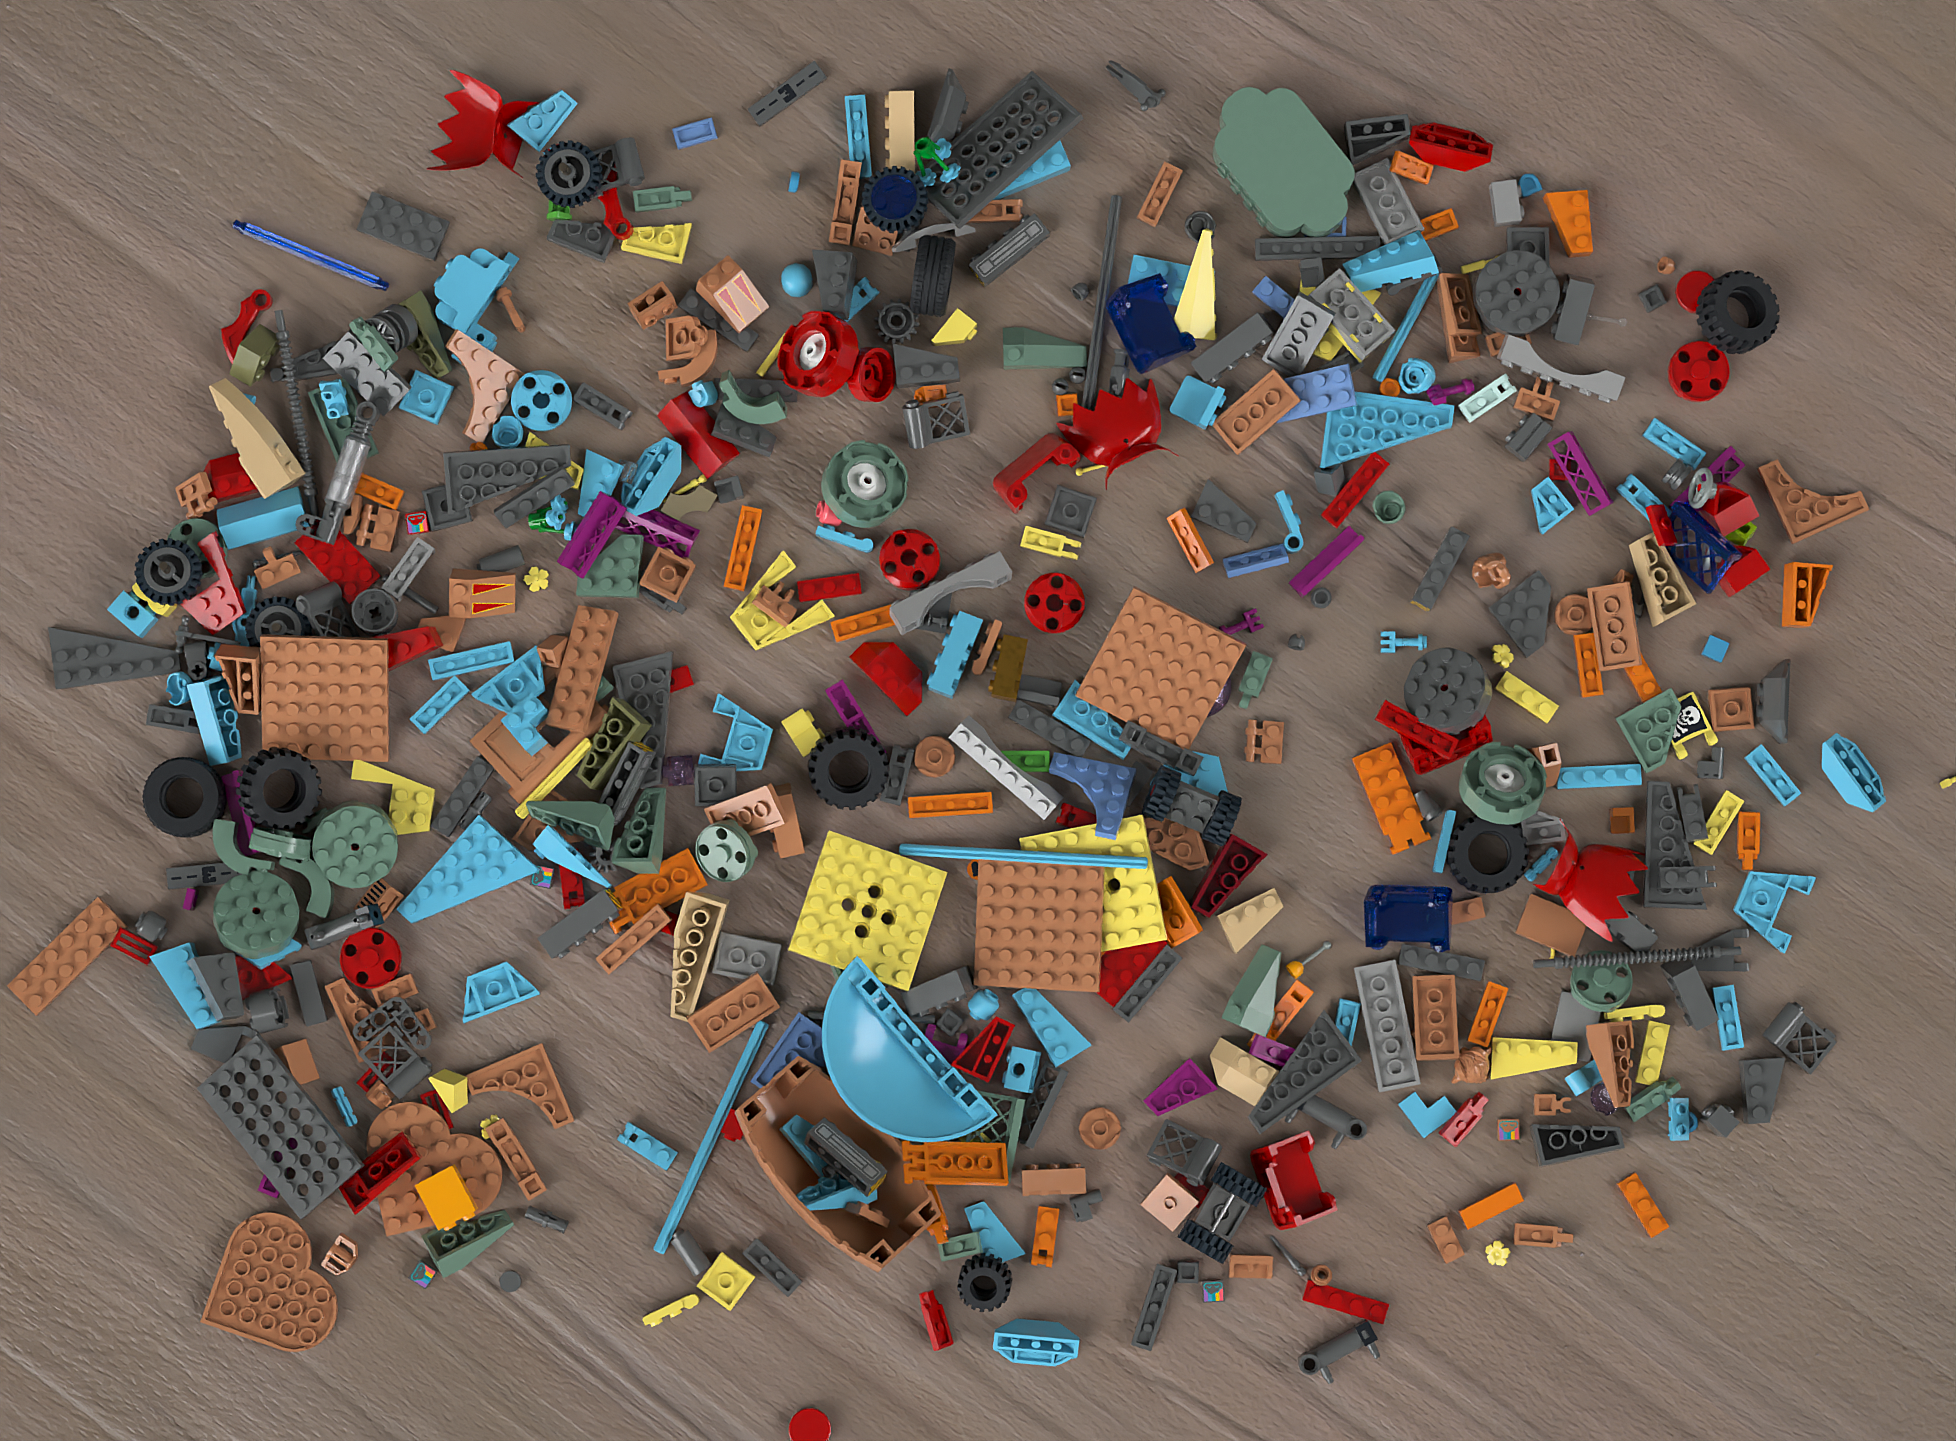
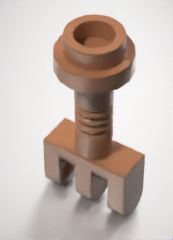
M507 287L497 290V301L503 302L516 329L520 333L524 332L525 326L510 299L512 296L511 290H508Z

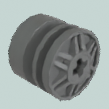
M392 304L365 320L368 325H374L395 354L412 344L418 337V326L415 318L407 308L398 304Z
M375 588L367 589L358 594L353 601L352 617L358 628L366 635L373 637L386 635L397 624L398 610L396 604L385 591ZM377 610H379L381 616H376L375 619H373L371 612H376Z

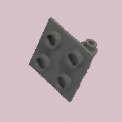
M910 590L909 597L913 592L917 590ZM952 593L938 600L924 616L921 625L915 629L945 634Z

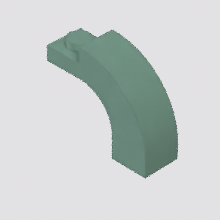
M730 370L722 373L721 381L719 382L720 388L724 393L722 403L734 416L753 424H769L786 418L788 408L778 391L761 398L751 397L742 392Z
M214 819L212 832L214 847L220 859L228 867L245 875L252 872L253 867L255 871L260 873L274 870L275 862L252 859L241 852L237 844L238 822Z
M281 857L279 865L302 873L310 882L312 891L306 911L329 918L334 904L332 881L326 878L316 861L312 858H309V861L302 860L300 863V859Z

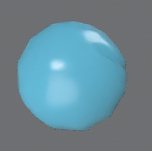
M794 263L784 268L781 282L783 290L792 297H802L807 295L812 289V274L804 264Z
M502 416L500 421L493 425L492 439L500 448H515L520 444L524 431L519 419L514 416Z
M177 671L170 674L167 679L166 692H169L172 696L169 702L176 706L190 700L187 685L193 683L188 674Z

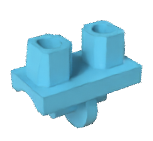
M341 380L320 381L319 387L322 400H324L328 418L332 419L339 418L341 415H349L350 409L345 396L347 392L342 387Z

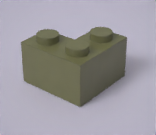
M259 324L239 344L229 374L250 387L256 381H261L265 374L264 367L269 362L271 356L275 357L281 347L278 345L280 340L277 339L276 333Z

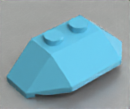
M664 437L661 441L644 450L622 484L621 503L627 508L626 511L638 516L660 506L681 473V445Z
M1835 733L1822 744V770L1846 803L1874 812L1886 802L1879 775L1855 743Z
M1015 1319L995 1329L993 1350L999 1352L1013 1363L1055 1367L1067 1362L1071 1358L1078 1357L1080 1338L1059 1322Z

